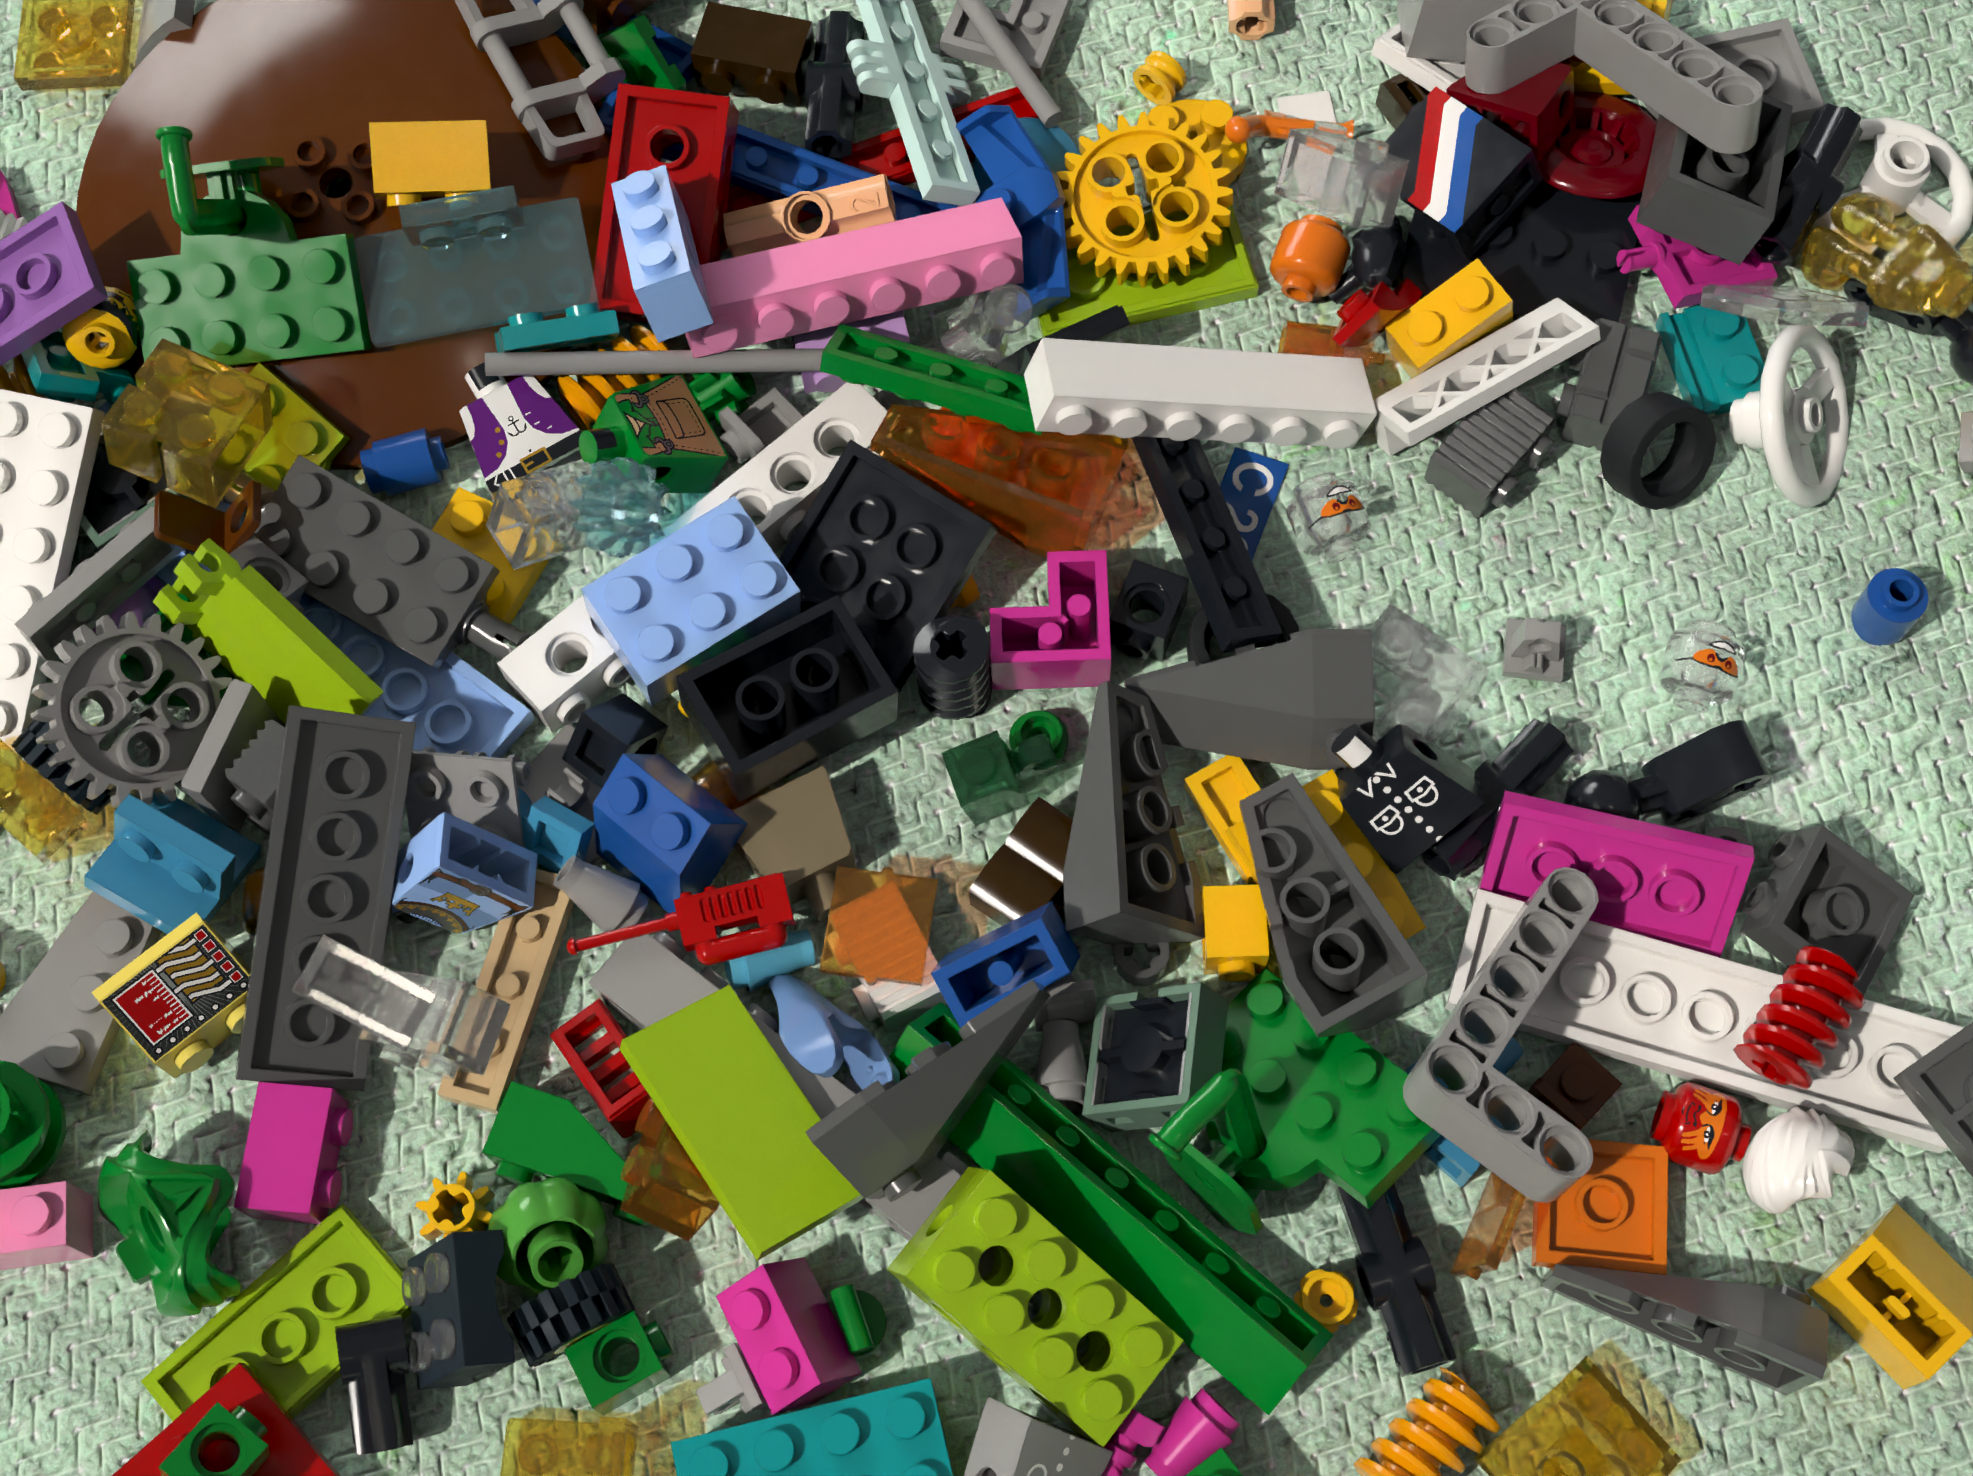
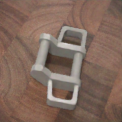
M454 0L470 30L472 40L479 51L486 52L513 98L511 108L543 156L548 160L554 161L599 149L605 129L593 105L618 87V83H623L626 73L618 59L615 57L610 58L582 10L584 7L583 0H541L537 3V6L533 0H509L516 11L483 18L475 0ZM566 24L590 67L581 73L579 78L532 89L509 47L547 38ZM576 112L585 132L566 137H556L551 133L544 120Z

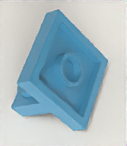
M153 791V799L150 806L128 794L114 811V840L85 874L84 886L168 934L196 912L209 924L259 859L261 846L177 797L175 801L163 805Z

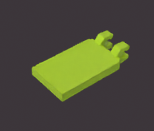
M210 538L199 546L193 556L189 553L181 559L173 571L178 576L173 586L167 584L153 600V603L172 624L180 622L188 625L187 628L193 632L192 637L194 639L202 636L205 639L203 647L212 656L219 655L222 659L220 663L234 677L254 685L285 725L289 705L365 715L384 692L250 564L241 570L238 561ZM198 562L206 565L211 572L202 569ZM176 591L180 594L185 595L190 600V602L182 600L177 595Z

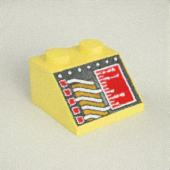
M196 912L91 993L152 1062L173 1078H176L182 1073H190L203 1066L212 1057L213 1049L233 1033H241L250 968L235 948Z

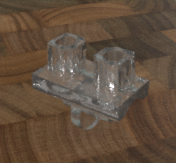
M1006 283L1005 285L994 287L989 292L984 291L967 295L964 304L948 314L947 322L950 330L943 333L941 339L944 348L949 355L968 361H973L983 355L990 367L999 363L1006 357L1010 334L1025 328L1032 317L1033 302L1029 293L1023 287Z

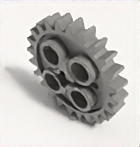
M129 611L121 617L119 629L107 614L96 621L97 635L92 629L83 624L73 631L74 639L78 646L72 642L62 640L54 647L56 654L64 663L48 660L41 665L40 670L53 682L38 684L32 689V694L48 701V706L37 709L30 715L33 720L48 722L50 730L35 739L37 744L55 743L59 750L50 758L47 764L53 767L68 762L72 767L67 775L66 785L70 786L86 778L90 781L87 789V798L90 800L99 797L106 789H109L111 806L114 808H118L130 793L150 806L153 799V791L163 805L176 800L175 786L187 795L186 791L181 787V782L222 699L220 698L219 691L229 686L230 682H232V679L228 677L214 678L211 673L222 660L219 655L202 660L198 655L205 641L202 636L185 644L181 641L184 624L179 622L164 633L161 632L160 615L153 614L140 628L134 611ZM122 655H131L142 664L144 669L142 682L132 681L123 674L120 667ZM163 671H169L172 675L171 681L140 710L139 716L141 719L125 727L107 751L101 750L99 742L131 711L133 707L131 702L146 694L157 682ZM170 695L179 696L188 704L190 718L187 723L179 722L169 713L167 703ZM82 698L93 699L103 708L104 722L102 726H93L82 718L79 711ZM131 738L139 739L149 747L151 762L148 767H141L130 759L127 748Z

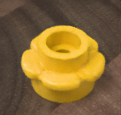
M1316 1269L1308 1272L1301 1279V1289L1295 1293L1294 1302L1328 1331L1334 1333L1341 1324L1348 1325L1352 1322L1357 1313L1358 1302L1353 1294L1354 1285L1346 1275L1339 1271L1329 1272L1323 1269ZM1328 1295L1332 1300V1304L1329 1307L1322 1306L1320 1304L1321 1296Z

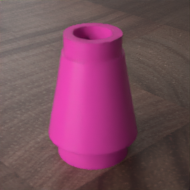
M1201 1388L1192 1399L1187 1395L1184 1397L1166 1426L1167 1429L1156 1447H1153L1151 1454L1144 1462L1157 1476H1185L1222 1447L1224 1450L1234 1443L1230 1436L1237 1430L1240 1423L1205 1389Z

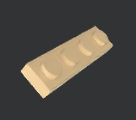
M536 869L534 907L498 922L437 1093L443 1100L494 1114L499 1112L509 1085L516 1074L574 906V902L563 891L554 886V880L557 876L555 873Z

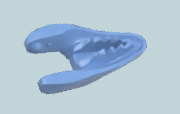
M789 974L776 975L768 982V986L772 990L778 1006L779 1035L788 1052L805 1069L827 1078L832 1077L844 1062L855 1082L862 1090L879 1080L881 1085L891 1080H896L897 1083L900 1082V1073L879 1041L865 1026L834 1006L812 986Z

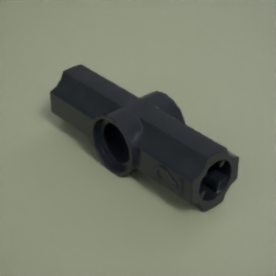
M831 11L826 18L818 20L814 61H808L806 69V108L808 115L806 117L804 133L805 149L839 162L845 156L852 155L856 112L861 113L863 105V93L859 90L856 81L857 77L854 75L851 66L852 61L849 60L846 51L847 44L852 40H864L863 22L853 18L848 11Z
M1827 103L1816 109L1796 148L1784 157L1774 221L1750 251L1761 262L1774 263L1781 267L1794 262L1815 221L1825 215L1842 194L1845 182L1839 176L1863 132L1860 127L1861 117L1849 107H1839Z
M1534 718L1528 725L1524 726L1512 742H1509L1493 762L1490 759L1483 762L1475 772L1479 775L1484 803L1422 853L1421 856L1424 863L1439 876L1448 877L1453 881L1463 874L1466 868L1490 844L1505 790L1534 797L1571 757L1574 750L1566 741L1565 735L1550 722L1545 723Z
M1395 1183L1369 1209L1339 1186L1336 1193L1358 1253L1355 1255L1358 1278L1369 1306L1373 1311L1378 1310L1386 1332L1387 1341H1389L1395 1364L1399 1369L1401 1377L1418 1374L1454 1361L1457 1357L1433 1293L1436 1292L1437 1287L1432 1264L1421 1239L1418 1236L1413 1237L1403 1204L1395 1188Z

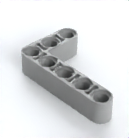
M1515 0L1469 25L1466 31L1465 81L1466 85L1475 92L1482 94L1501 93L1575 55L1718 153L1740 154L1750 150L1756 144L1764 94L1762 84L1636 0Z
M1568 867L1558 868L1550 873L1524 903L1407 1076L1403 1085V1098L1407 1107L1416 1117L1521 1194L1535 1202L1543 1203L1557 1200L1591 1168L1593 1162L1592 1146L1588 1138L1577 1127L1495 1069L1493 1065L1598 904V891L1593 881L1585 873ZM1498 989L1502 990L1507 996L1503 995ZM1467 1032L1473 1034L1477 1038L1478 1042L1473 1040L1467 1034ZM1435 1076L1442 1079L1448 1085L1449 1089L1443 1087L1436 1080ZM1490 1116L1496 1118L1502 1124L1503 1129L1499 1128L1491 1120ZM1545 1156L1549 1157L1557 1165L1558 1169L1554 1168Z

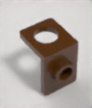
M251 480L225 512L165 490H160L155 496L154 536L159 540L196 552L199 546L210 538L230 554L248 541L261 523V483ZM246 507H247V512H246V516H245L244 522H243L242 526H241L240 529H239V523H240L241 516H242L244 510H245Z

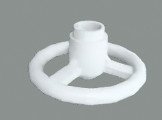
M1890 117L1861 119L1860 127L1863 132L1858 141L1873 140L1874 157L1860 182L1859 188L1839 197L1832 208L1815 221L1812 227L1824 244L1852 262L1862 264L1879 245L1864 242L1839 225L1868 210L1882 216H1897L1906 212L1936 234L1915 246L1907 247L1937 258L1950 253L1971 226L1973 217V182L1969 168L1949 142L1919 124ZM1930 158L1933 159L1948 179L1953 198L1951 212H1948L1921 191L1931 171Z
M1801 323L1784 328L1769 348L1761 376L1760 391L1749 392L1744 398L1733 401L1729 413V426L1732 438L1737 444H1747L1751 449L1763 448L1770 474L1783 496L1806 509L1828 500L1841 478L1848 444L1849 414L1846 386L1839 360L1823 333L1808 323ZM1801 347L1809 354L1816 367V371L1802 387L1791 388L1786 376L1792 356ZM1823 400L1827 448L1820 470L1817 472L1809 443L1813 440L1815 432L1821 430L1823 424V409L1821 405Z

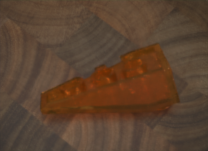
M897 404L891 405L873 436L870 445L872 451L999 528L998 533L1024 550L1046 558L1047 552L1086 551L1089 549L1127 447L1094 434L1064 435L1060 432H1043L1042 435L1031 432H1016L1000 423L999 426L968 422L965 416L955 414L952 411Z

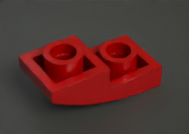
M1408 277L1394 290L1383 281L1368 294L1359 289L1337 311L1341 321L1332 339L1339 346L1360 347L1369 344L1385 331V325L1413 306L1420 299L1423 292Z

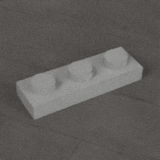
M153 506L137 519L125 524L114 539L92 558L82 561L75 568L71 576L46 597L34 602L27 613L14 624L32 649L44 661H57L59 657L54 647L58 643L66 640L76 644L73 635L74 630L83 624L90 629L95 628L96 621L99 618L111 614L185 549L159 540L154 536L155 508Z

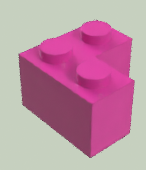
M1106 550L1047 552L1048 606L989 608L993 690L1098 687L1099 684L1105 681L1110 682L1111 642Z

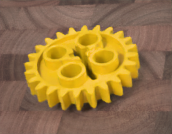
M1146 112L1140 113L1137 126H1129L1126 118L1123 115H1118V130L1111 132L1105 125L1099 123L1097 124L1098 140L1096 142L1081 135L1078 138L1081 155L1066 152L1064 157L1065 166L1068 171L1056 173L1066 199L1064 218L1067 249L1079 247L1077 258L1081 266L1096 259L1095 270L1096 276L1099 278L1105 275L1110 268L1116 269L1118 285H1123L1129 273L1137 274L1141 288L1146 287L1149 273H1157L1164 285L1169 284L1170 268L1176 267L1183 275L1188 276L1190 275V257L1206 263L1208 261V247L1206 244L1221 246L1222 230L1219 227H1230L1231 211L1227 209L1233 206V189L1227 187L1231 184L1230 168H1220L1222 165V151L1220 149L1207 152L1208 135L1206 133L1198 135L1192 140L1190 139V122L1188 121L1182 123L1174 131L1170 129L1169 114L1164 113L1157 126L1149 125ZM1130 158H1135L1139 165L1144 194L1147 202L1151 204L1152 221L1159 236L1157 241H1151L1147 233L1142 204L1139 196L1135 195L1134 176L1127 162ZM1161 163H1167L1175 167L1173 170L1164 173L1151 169L1153 166ZM1108 177L1121 180L1119 184L1113 187H1104L1098 184L1100 180ZM1175 211H1181L1189 215L1187 219L1179 222H1173L1165 218L1167 214ZM1123 225L1136 229L1127 236H1118L1111 232L1114 228Z

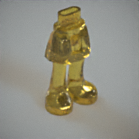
M1871 192L1855 193L1843 198L1834 205L1831 211V219L1843 236L1828 227L1820 225L1813 229L1807 238L1802 253L1801 271L1805 280L1819 289L1834 290L1841 288L1851 277L1867 286V293L1874 305L1917 316H1925L1927 314L1932 317H1938L1944 314L1950 318H1957L1973 302V274L1971 268L1950 241L1927 224L1916 225L1910 232L1894 223L1893 210L1886 200ZM1845 238L1864 247L1876 245L1889 253L1883 260H1880L1848 242Z

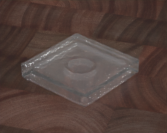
M1708 284L1703 286L1700 302L1701 307L1777 325L1866 326L1870 309L1866 302L1793 286Z

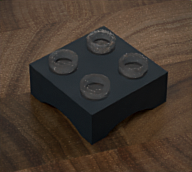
M503 1230L452 1232L407 1261L408 1267L404 1270L402 1276V1296L405 1305L411 1307L413 1332L408 1339L407 1354L409 1367L417 1375L418 1390L468 1386L475 1382L477 1375L506 1367L515 1362L513 1338L501 1320L496 1301V1275L499 1263L505 1253Z

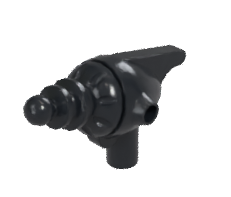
M1391 213L1386 214L1371 229L1367 231L1362 229L1352 237V264L1342 274L1336 291L1329 296L1336 304H1340L1363 287L1374 289L1383 281L1388 287L1395 289V286L1404 280L1402 271L1407 261V250L1402 238V227L1398 216Z

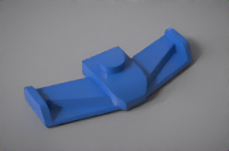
M986 105L958 122L956 128L964 136L994 184L978 195L976 203L1002 197L1022 236L1024 282L1016 284L1017 306H1015L1014 310L1015 318L1027 323L1071 297L1064 218L1066 199L1058 175L1051 171L1009 105Z

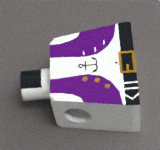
M485 362L472 368L465 375V380L477 400L464 406L459 412L493 503L502 506L583 461L579 451V437L582 432L533 375H522L507 383L503 376H486Z

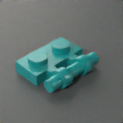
M588 303L566 308V317L544 321L542 312H529L508 317L509 326L500 327L499 331L494 333L497 352H541L564 347L577 349L589 347L591 343L614 340L620 333L616 310L601 312L599 303Z
M62 328L21 353L36 393L43 394L51 400L66 403L73 402L75 399L95 402L98 392L103 393L105 399L118 410H122L134 401L137 402L138 387L129 371L123 369L122 365L110 369H100L76 360L67 350L62 336Z

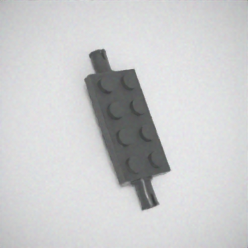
M298 455L277 490L260 482L261 523L249 539L253 536L257 537L309 581L304 594L439 671L454 648L460 644L468 645L470 643L502 660L514 650L503 643L505 640L518 647L530 637L529 633L521 631L489 613V606L485 604L487 592L500 572L489 562L301 455ZM234 468L225 476L242 489L251 480L260 482L246 474L241 468ZM222 482L219 487L218 497L221 501L232 504L241 492Z

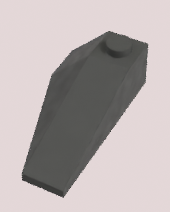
M1306 629L1289 634L1291 638L1289 641L1260 649H1255L1254 644L1236 648V655L1205 664L1192 660L1125 679L1124 688L1149 697L1163 744L1307 770H1344L1347 765L1331 751V747L1340 733L1347 727L1357 724L1371 738L1373 736L1375 706L1372 635L1370 629Z
M1291 773L1241 800L1239 807L1283 984L1317 1038L1369 1029L1421 1000L1428 975L1427 970L1294 774Z

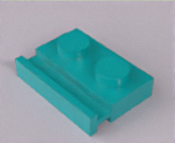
M1738 297L1684 308L1682 313L1669 315L1668 312L1659 315L1655 326L1657 332L1663 337L1662 345L1684 401L1701 409L1705 414L1714 412L1715 415L1730 412L1734 400L1744 398L1749 392L1760 391L1764 363Z

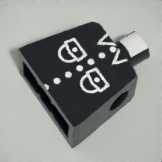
M1353 724L1340 733L1331 747V751L1347 765L1338 776L1339 798L1343 808L1389 869L1396 875L1484 803L1479 775L1472 768L1407 725H1396L1376 742L1359 725Z

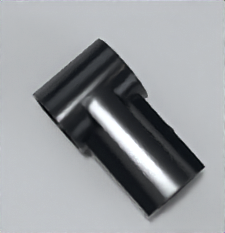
M395 1315L335 1326L342 1386H348L351 1409L349 1414L356 1455L378 1453L413 1445L404 1375L409 1373V1364L402 1316Z

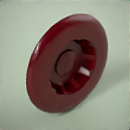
M1574 92L1572 118L1543 159L1538 163L1544 181L1565 192L1596 199L1623 198L1643 192L1657 121L1637 105L1622 98L1597 92Z

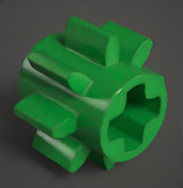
M750 372L691 373L696 380L688 385L708 421L711 422L715 419L718 426H721L718 415L720 411L728 406L738 416L749 407L746 400L756 393L755 382Z

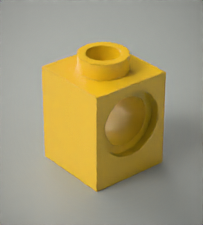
M1259 884L1203 886L1202 907L1205 938L1202 939L1204 975L1218 974V979L1225 982H1244L1254 979L1255 973H1261L1266 968L1269 959L1267 916Z

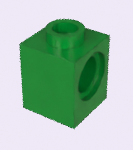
M634 1310L564 1349L591 1407L603 1416L672 1377L664 1360L674 1355L665 1334L656 1320L646 1325L644 1320ZM624 1344L637 1345L640 1353L637 1367L626 1376H612L609 1369V1360L612 1353Z
M217 1402L160 1464L159 1470L162 1476H252L270 1456L269 1446L262 1440L268 1433V1430L255 1416L238 1405L230 1413ZM217 1440L231 1441L240 1450L236 1463L223 1472H211L200 1463L201 1454L210 1443Z

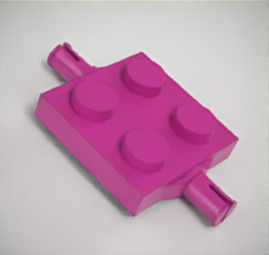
M1636 205L1628 220L1642 247L1620 250L1616 257L1617 267L1622 266L1619 271L1623 274L1648 268L1653 270L1658 276L1674 309L1768 290L1779 277L1772 263H1763L1750 252L1742 263L1738 265L1637 223L1640 205Z

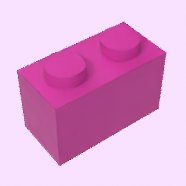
M258 1082L234 1208L252 1219L319 1225L327 1218L329 1208L337 1206L341 1195L342 1176L341 1172L336 1169L340 1147L346 1146L349 1143L353 1129V1112L348 1108L349 1102L333 1088Z
M805 1257L762 1264L716 1296L772 1415L815 1404L862 1373L854 1355L849 1353L844 1335Z

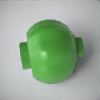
M561 1177L547 1178L540 1182H526L518 1185L509 1193L506 1202L494 1211L488 1224V1230H503L505 1253L499 1263L497 1276L508 1285L518 1287L523 1294L537 1298L538 1294L547 1289L551 1290L558 1286V1283L568 1278L572 1279L585 1270L589 1269L590 1271L596 1266L602 1265L609 1250V1239L605 1230L607 1219L602 1204L592 1193L581 1190L573 1181Z

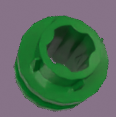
M0 1060V1190L29 1186L42 1178L59 1157L67 1129L65 1108L55 1090L17 1064Z

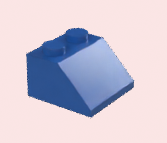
M623 753L593 803L596 854L625 878L638 882L640 890L668 913L676 911L674 899L680 898L681 893L692 892V895L704 892L705 887L711 885L748 825L747 822L663 755Z

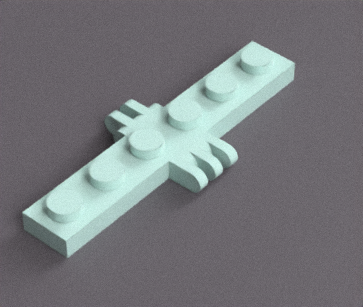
M856 0L869 40H852L847 44L846 51L849 60L852 61L851 66L854 75L857 77L856 81L860 92L867 95L889 98L923 200L959 206L973 204L980 194V189L961 135L956 128V121L950 107L953 103L959 104L967 101L971 96L962 67L945 63L939 54L931 53L913 0Z

